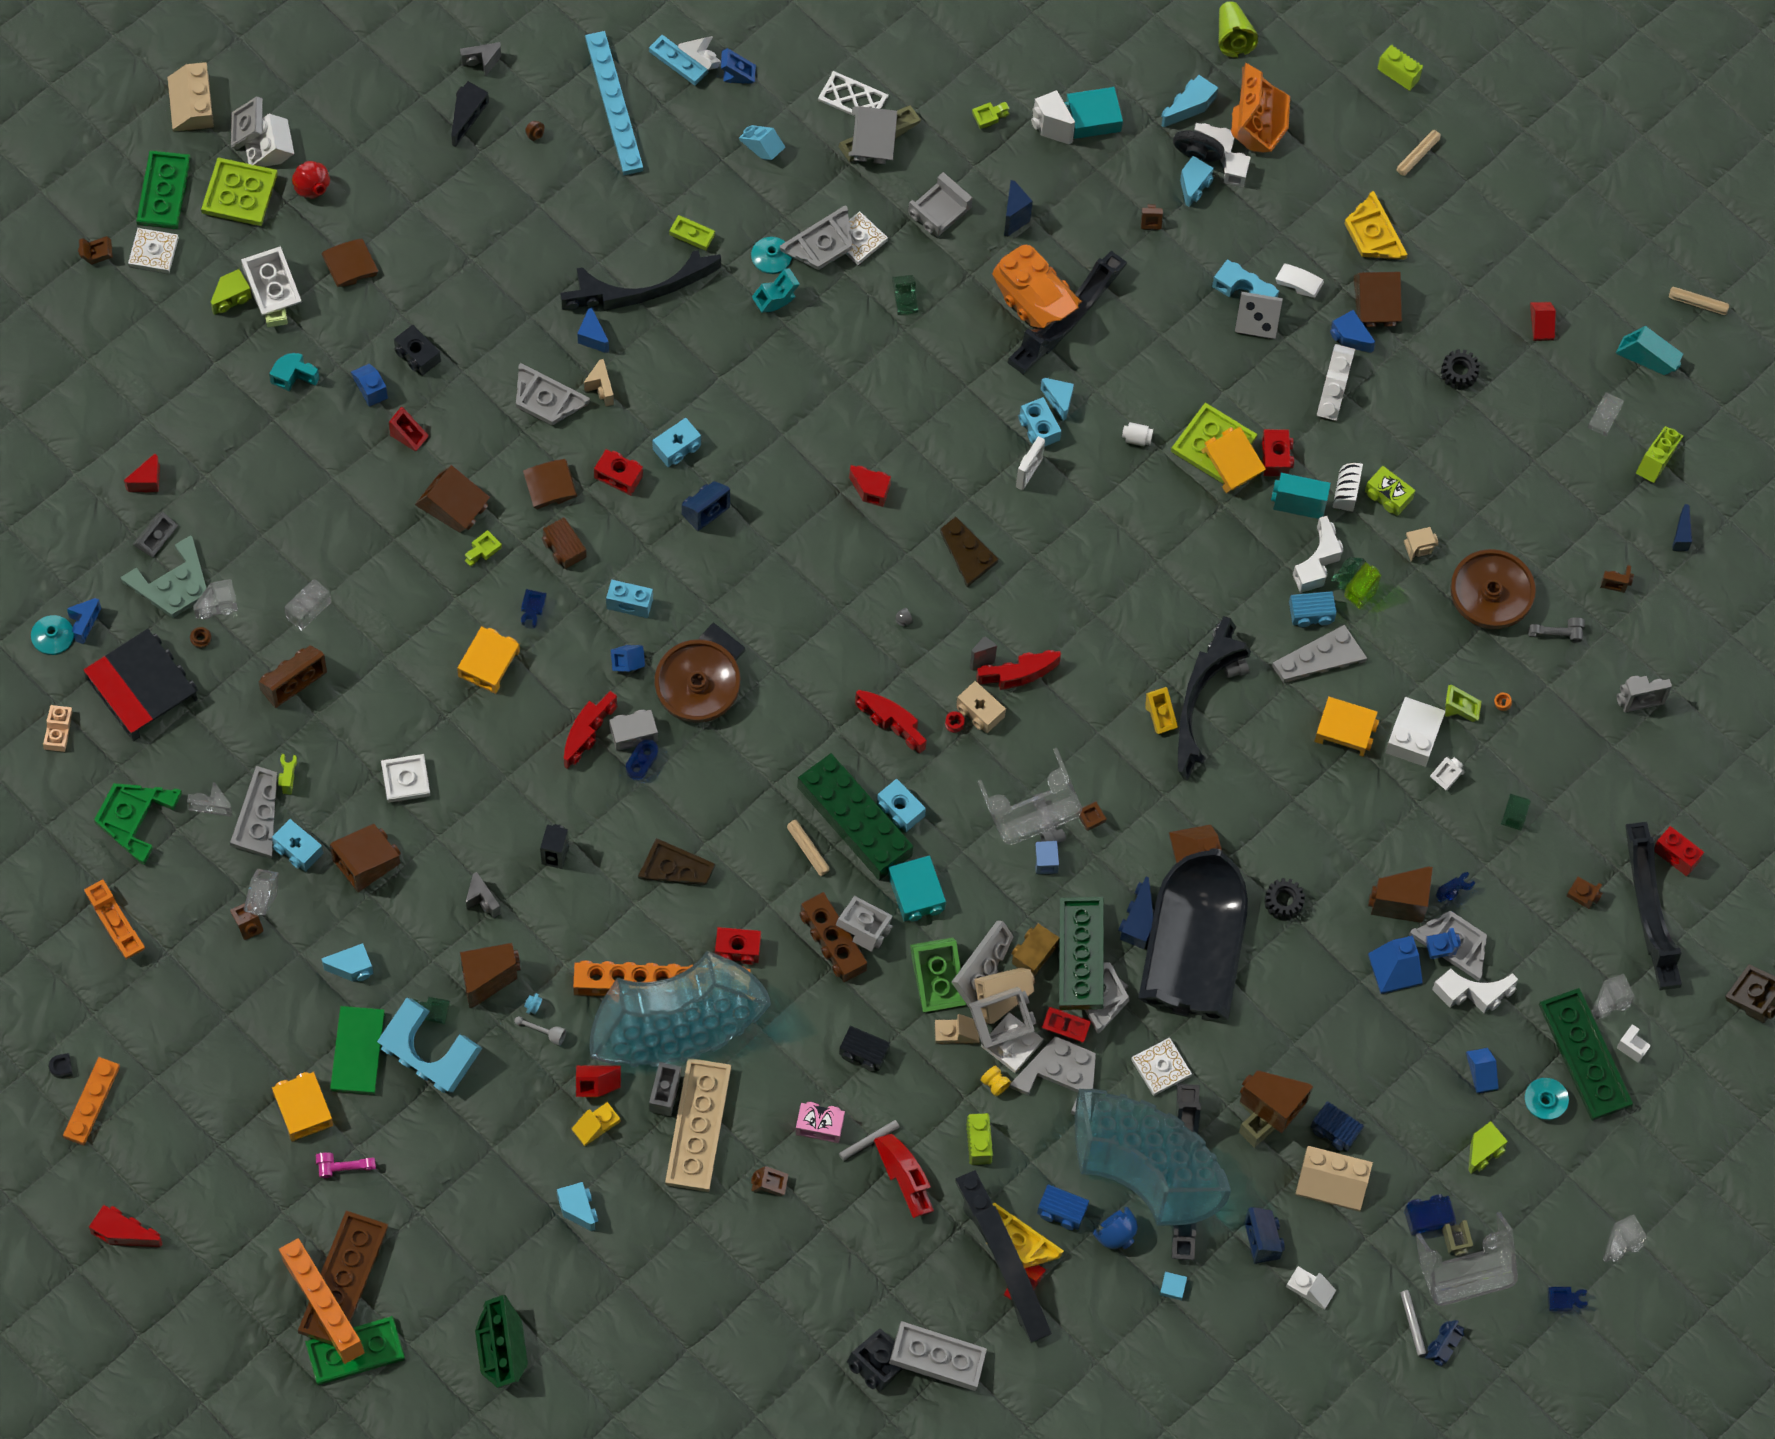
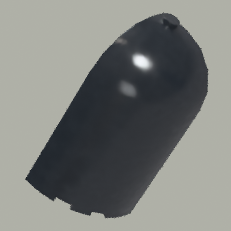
M1212 848L1209 851H1201L1184 857L1171 868L1162 881L1157 896L1138 999L1152 1007L1160 1009L1163 1006L1172 1009V1014L1188 1017L1190 1013L1202 1015L1204 1020L1229 1019L1247 919L1248 897L1245 881L1239 868L1222 850Z

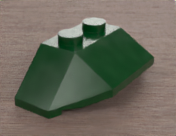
M501 1295L485 1301L484 1309L475 1329L481 1374L497 1388L517 1383L528 1365L522 1320L507 1296Z

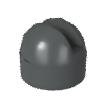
M907 608L897 612L895 618L900 626H907L913 623Z

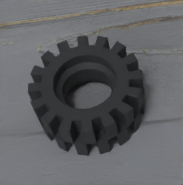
M1457 349L1455 353L1451 351L1449 355L1447 354L1441 368L1442 380L1446 379V385L1451 383L1450 387L1453 389L1454 386H1457V390H1461L1462 386L1464 389H1468V386L1471 387L1476 382L1480 370V363L1477 362L1478 358L1476 356L1472 358L1473 353L1470 352L1468 355L1466 354L1467 350L1464 349L1463 353H1460V349ZM1456 364L1464 365L1467 367L1468 373L1459 375L1453 371L1452 367Z
M1281 878V882L1277 879L1267 889L1264 900L1266 902L1265 908H1268L1270 915L1274 914L1273 917L1275 919L1280 916V920L1284 921L1285 917L1291 920L1292 916L1295 918L1302 911L1305 893H1303L1302 887H1298V882L1292 883L1293 879H1289L1288 882L1285 881V878ZM1280 893L1290 894L1293 898L1292 904L1289 906L1280 905L1276 899L1277 895Z

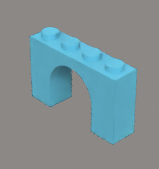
M406 998L377 1041L382 1045L381 1050L390 1056L393 1053L400 1058L399 1062L407 1068L414 1067L418 1070L416 1072L418 1076L426 1081L428 1078L434 1081V1087L441 1092H454L482 1050V1047L466 1036L459 1035L442 1059L432 1063L423 1061L415 1051L414 1037L430 1011L415 1000Z

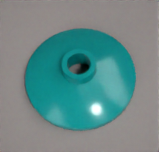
M765 237L756 242L751 251V259L754 266L768 274L780 273L783 269H786L790 265L792 257L780 250V245L785 243V241L777 237Z
M50 615L43 617L32 628V643L43 654H60L66 651L73 642V627L67 619L61 616ZM55 630V633L49 634L48 631Z
M1552 1078L1534 1080L1527 1087L1524 1097L1526 1107L1530 1113L1543 1120H1553L1560 1117L1566 1111L1569 1103L1565 1087ZM1542 1099H1547L1549 1104H1543Z

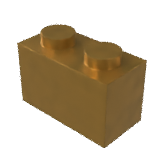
M1039 923L1034 929L1031 927L1024 936L1026 940L1022 945L1017 944L1011 953L1013 955L1012 964L1017 968L1031 970L1034 976L1059 944V937Z

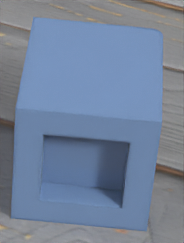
M1057 841L1036 842V874L1058 873Z

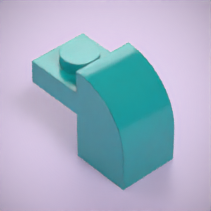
M790 268L783 269L774 282L761 284L752 298L762 313L775 311L787 305L796 297L793 292L800 283Z
M289 353L280 357L269 373L271 384L287 391L291 390L297 378L315 386L319 380L318 369L310 363L304 364L303 355L299 353Z

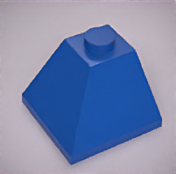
M1413 935L1392 940L1368 953L1380 994L1423 983L1419 953Z

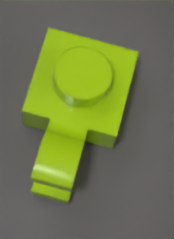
M990 102L972 109V114L979 128L983 129L998 123V117L1008 116L1009 107L1006 102L994 107Z
M487 530L472 542L473 549L465 554V562L471 567L481 556L487 560L502 548V544Z
M282 754L280 761L284 771L279 774L278 785L282 786L283 794L292 795L297 757L293 755V760L287 763L285 762V754Z

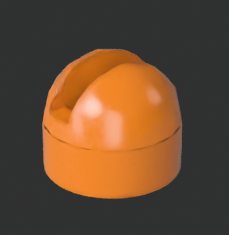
M1502 692L1495 696L1494 702L1498 710L1507 711L1510 709L1512 700L1509 694ZM1503 699H1506L1505 706H1502Z

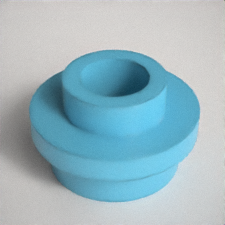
M539 994L529 995L524 1005L527 1008L526 1013L536 1014L542 1002V998L538 997Z

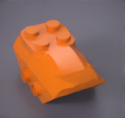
M1245 63V66H1242L1240 104L1233 108L1231 133L1235 139L1251 151L1272 152L1289 129L1290 96L1264 79L1263 73L1260 70Z
M1030 245L1019 246L1000 260L992 273L1006 304L1009 307H1013L1020 319L1026 321L1030 326L1045 328L1052 322L1060 321L1079 308L1078 305L1082 303L1070 290L1067 282L1061 280L1055 270L1049 267L1047 261Z

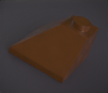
M1211 824L1169 832L1176 863L1184 857L1197 852L1209 851L1212 848L1221 850L1218 835Z

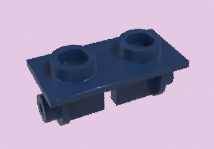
M1458 1320L1447 1321L1442 1324L1438 1337L1428 1346V1353L1425 1359L1434 1358V1363L1440 1367L1447 1363L1453 1353L1448 1344L1456 1348L1464 1336V1328L1457 1325Z

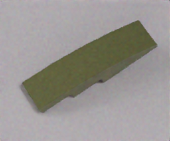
M911 105L897 110L895 139L921 122V119ZM853 137L839 144L840 150L849 162L854 160V157L848 156L849 152L852 151Z

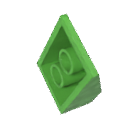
M947 938L910 945L922 1011L928 1012L966 1005V1002L952 984L953 979L961 970L956 940L954 938Z

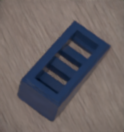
M1684 504L1672 546L1673 551H1688L1691 546L1692 533L1689 504Z

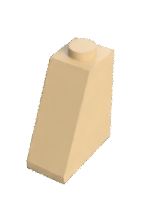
M1025 968L1013 969L975 979L978 1000L1015 987H1019L1022 992L1026 991L1027 996L1034 992V975L1031 970ZM1016 996L982 1007L981 1010L985 1022L989 1024L995 1023L1018 1004Z

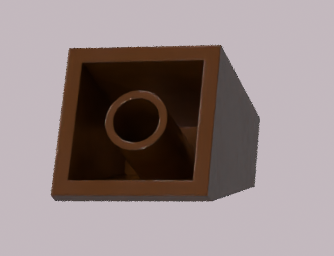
M1363 272L1354 275L1357 316L1365 327H1376V323H1384V327L1396 326V323L1402 321L1401 272Z
M450 465L436 476L415 505L460 533L465 529L469 530L475 524L476 520L474 517L478 513L481 515L488 507L486 502L490 497L455 467Z
M371 824L330 843L333 862L357 892H360L400 864L399 855L401 853L395 844L391 845L387 841L388 836L382 828L378 829L375 824Z
M1428 866L1379 878L1377 885L1372 886L1371 894L1369 895L1368 907H1372L1371 915L1422 923L1428 908L1433 867Z
M512 943L460 952L469 1008H474L517 979V971H521L518 950H513Z
M1257 1070L1253 1076L1249 1074L1243 1081V1087L1240 1090V1102L1282 1134L1309 1101L1313 1086L1309 1083Z

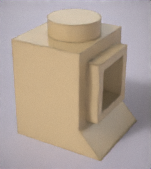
M1431 527L1406 533L1407 539L1404 540V544L1411 562L1415 556L1432 554L1434 547L1438 546V538L1435 533H1432Z

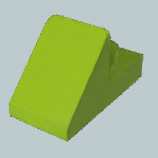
M1448 685L1445 716L1449 717L1459 714L1471 722L1478 721L1481 701L1453 685Z

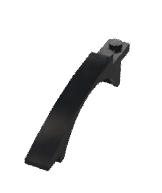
M699 250L693 251L686 264L675 275L659 284L644 288L612 286L596 279L583 267L577 268L579 290L560 293L562 310H575L578 307H595L603 304L604 311L640 304L673 293L720 269L721 254L700 257Z
M1110 251L1103 259L1099 258L1083 284L1075 293L1082 301L1078 305L1079 308L1062 320L1054 321L1045 328L1034 330L1028 328L1024 333L1021 347L1008 358L1007 363L1024 375L1045 353L1048 355L1096 303L1127 265V261L1113 251Z
M1223 616L1221 623H1218L1216 626V634L1213 641L1208 645V653L1199 652L1187 686L1180 718L1178 743V772L1187 781L1195 762L1204 764L1206 759L1195 742L1192 730L1194 706L1200 692L1208 681L1224 667L1238 660L1248 658L1251 654V650L1245 642L1232 639L1236 626L1231 618Z
M1647 822L1626 824L1629 856L1640 919L1648 955H1651L1659 991L1681 988L1682 982L1677 964L1682 953L1680 947L1674 943L1668 932L1660 905L1655 873L1654 839L1650 836Z
M1177 1084L1173 1160L1172 1259L1194 1260L1195 1178L1201 1103H1199L1200 1085Z
M976 1170L955 1178V1182L964 1199L963 1210L977 1226L989 1246L1010 1293L1020 1326H1023L1030 1343L1051 1335L1052 1333L1020 1257L996 1206H993Z

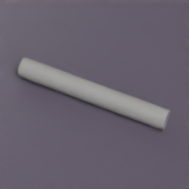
M896 1120L890 1122L839 1153L840 1158L844 1161L873 1144L875 1138L886 1136L900 1127Z
M1409 1290L1400 1292L1416 1351L1418 1357L1425 1356L1427 1353Z

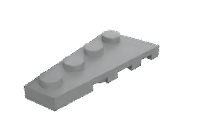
M1343 625L1273 662L1272 667L1282 682L1285 683L1308 677L1313 673L1328 672L1329 669L1344 668L1349 666V664L1357 662L1363 663L1367 661V657L1346 626Z
M256 766L230 846L263 857L272 858L277 772Z
M1003 921L995 922L952 981V984L967 1005L978 1001L975 979L997 974V965L1000 960L1004 959L1014 937Z

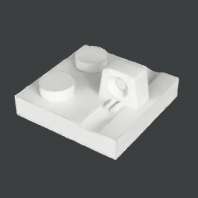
M1009 1012L991 1032L990 1036L1024 1025V1023ZM1033 1031L988 1048H984L982 1044L981 1047L1012 1072L1016 1073L1043 1043V1038Z

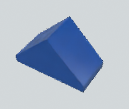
M590 308L577 333L578 344L606 353L609 351V341L593 309Z
M1484 1048L1467 1051L1466 1055L1476 1093L1498 1090L1497 1064L1490 1050Z

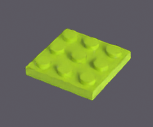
M217 158L201 208L202 214L262 226L278 175L277 170Z
M1204 403L1172 446L1171 452L1219 482L1224 483L1207 453H1202L1201 450L1206 446L1204 443L1213 437L1216 439L1223 436L1221 433L1231 427L1234 430L1241 427L1251 445L1257 439L1258 434L1209 404Z

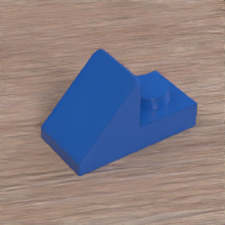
M728 48L722 51L721 69L724 70V82L750 84L755 82V64Z
M94 598L67 609L69 618L76 620L72 629L76 642L84 644L101 610L99 599Z

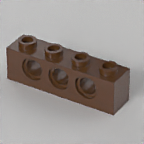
M822 892L801 903L800 918L804 924L808 923L810 926V933L814 941H819L821 944V952L825 959H830L832 962V970L836 977H841L843 982H846L867 971V961L857 945L852 942L853 939L849 932L836 926L839 916L825 893ZM824 918L826 922L818 923L816 919ZM833 935L837 937V940L829 941L827 937ZM840 953H845L848 955V957L845 959H841L837 955Z

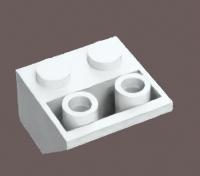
M267 114L262 118V134L245 145L249 164L261 167L278 165L294 155L288 119L272 114Z

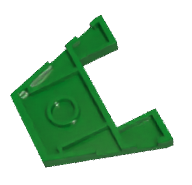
M113 783L94 822L137 861L144 865L153 847L151 844L134 838L152 802L174 810L182 795V791L179 789L165 790L161 787L143 788L139 785Z

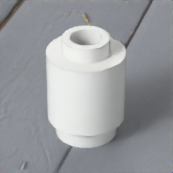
M1129 422L1128 426L1124 425L1122 438H1126L1125 443L1144 447L1145 445L1150 446L1153 429H1150L1149 426Z

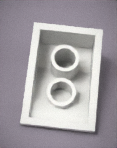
M281 246L241 259L244 274L262 316L302 303Z
M1405 697L1385 753L1426 767L1445 710Z

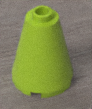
M1226 2L1219 9L1218 44L1221 52L1229 57H1238V54L1244 53V55L1249 54L1258 44L1257 32L1236 2Z

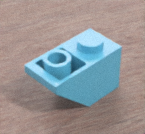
M751 125L739 137V140L761 159L772 160L786 148L774 128Z
M1194 156L1182 169L1180 178L1185 204L1188 207L1194 201L1197 202L1203 193L1202 190L1205 187L1208 188L1214 179L1212 177L1213 168Z
M583 1182L557 1189V1197L563 1217L590 1231L595 1230V1222H598L595 1208L591 1209L589 1202L592 1201L589 1188L584 1189Z

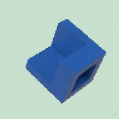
M625 645L612 649L613 671H632L644 667L643 646Z

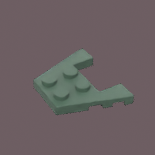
M191 535L175 544V549L185 563L150 584L147 583L137 568L120 577L123 584L130 586L137 594L147 598L154 606L171 618L208 597Z

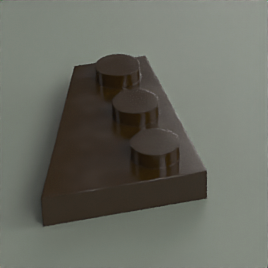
M956 516L940 529V534L949 552L952 554L959 572H961L966 587H969L998 563V558Z
M656 838L638 875V879L707 885L716 865L713 862Z

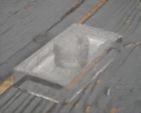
M1605 392L1588 428L1607 436L1623 406L1624 400Z

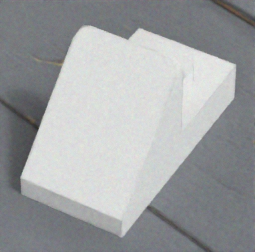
M712 36L678 45L679 49L708 70L718 68L721 63L716 58L714 52L706 50L713 38Z
M1299 1266L1286 1285L1290 1290L1324 1310L1336 1292V1289L1321 1273H1318L1316 1277Z

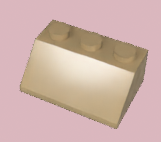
M207 63L186 64L168 77L173 132L213 128Z
M1307 1146L1295 1195L1360 1212L1373 1162Z

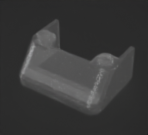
M1054 748L1053 751L1060 768L1052 771L1048 776V784L1051 790L1011 806L1008 799L1003 795L990 797L982 780L977 781L998 832L1005 843L1010 845L1016 844L1080 816L1082 805L1057 748Z
M1501 1212L1496 1213L1498 1232L1491 1233L1484 1238L1483 1251L1442 1262L1439 1252L1431 1250L1420 1233L1416 1234L1419 1263L1429 1293L1435 1304L1445 1306L1508 1289L1516 1284L1518 1273L1513 1230Z

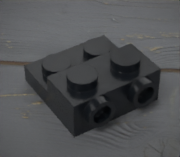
M881 1328L852 1351L847 1360L849 1369L853 1373H859L863 1376L866 1385L871 1389L876 1388L879 1392L891 1383L895 1376L904 1368L889 1364L895 1341Z

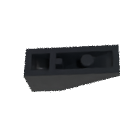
M467 81L464 87L461 86L456 93L451 133L452 145L454 147L458 145L489 103L488 92Z

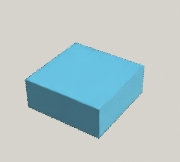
M1165 1272L1160 1295L1182 1301L1187 1277Z

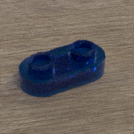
M646 739L637 745L626 763V773L630 778L635 780L642 779L651 768L658 756V746L654 741ZM645 751H650L651 754L646 755V754H644V752H645ZM640 768V771L634 772L633 769Z

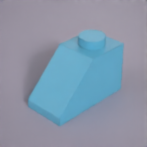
M363 943L321 958L325 971L352 982L366 980L373 974L372 965Z

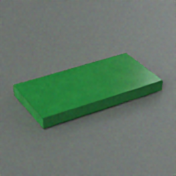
M149 151L136 220L137 225L178 229L191 160L189 154Z
M340 1006L330 1086L331 1092L375 1095L381 1044L377 1041L383 1031L384 1009Z
M393 1316L353 1327L365 1353L344 1364L334 1345L316 1339L305 1341L317 1386L405 1360Z

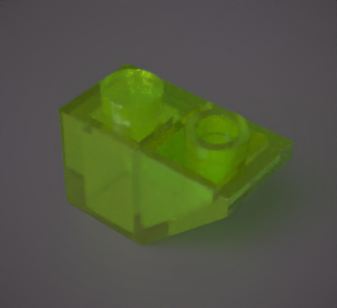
M1365 562L1347 585L1344 597L1358 609H1361L1376 594L1381 578L1379 570Z

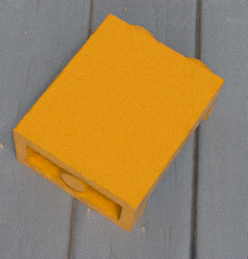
M1231 427L1221 433L1223 435L1221 438L1216 439L1213 437L1204 443L1206 446L1201 450L1203 454L1207 453L1225 484L1222 487L1226 494L1266 470L1241 427L1235 430Z
M481 626L457 667L458 677L496 694L500 688V680L514 656H518L520 653L519 643L511 637L499 635L492 628L486 629Z
M1328 696L1314 742L1323 744L1325 739L1360 751V756H1364L1365 750L1370 751L1373 739L1370 738L1371 731L1376 733L1379 723V720L1376 719L1377 711Z
M314 1072L301 1073L293 1080H283L272 1087L273 1095L276 1098L288 1129L291 1142L333 1126L332 1117Z

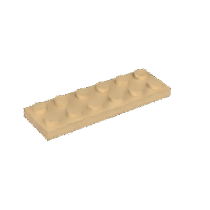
M691 1058L687 1059L665 1185L705 1192L710 1191L731 1065Z

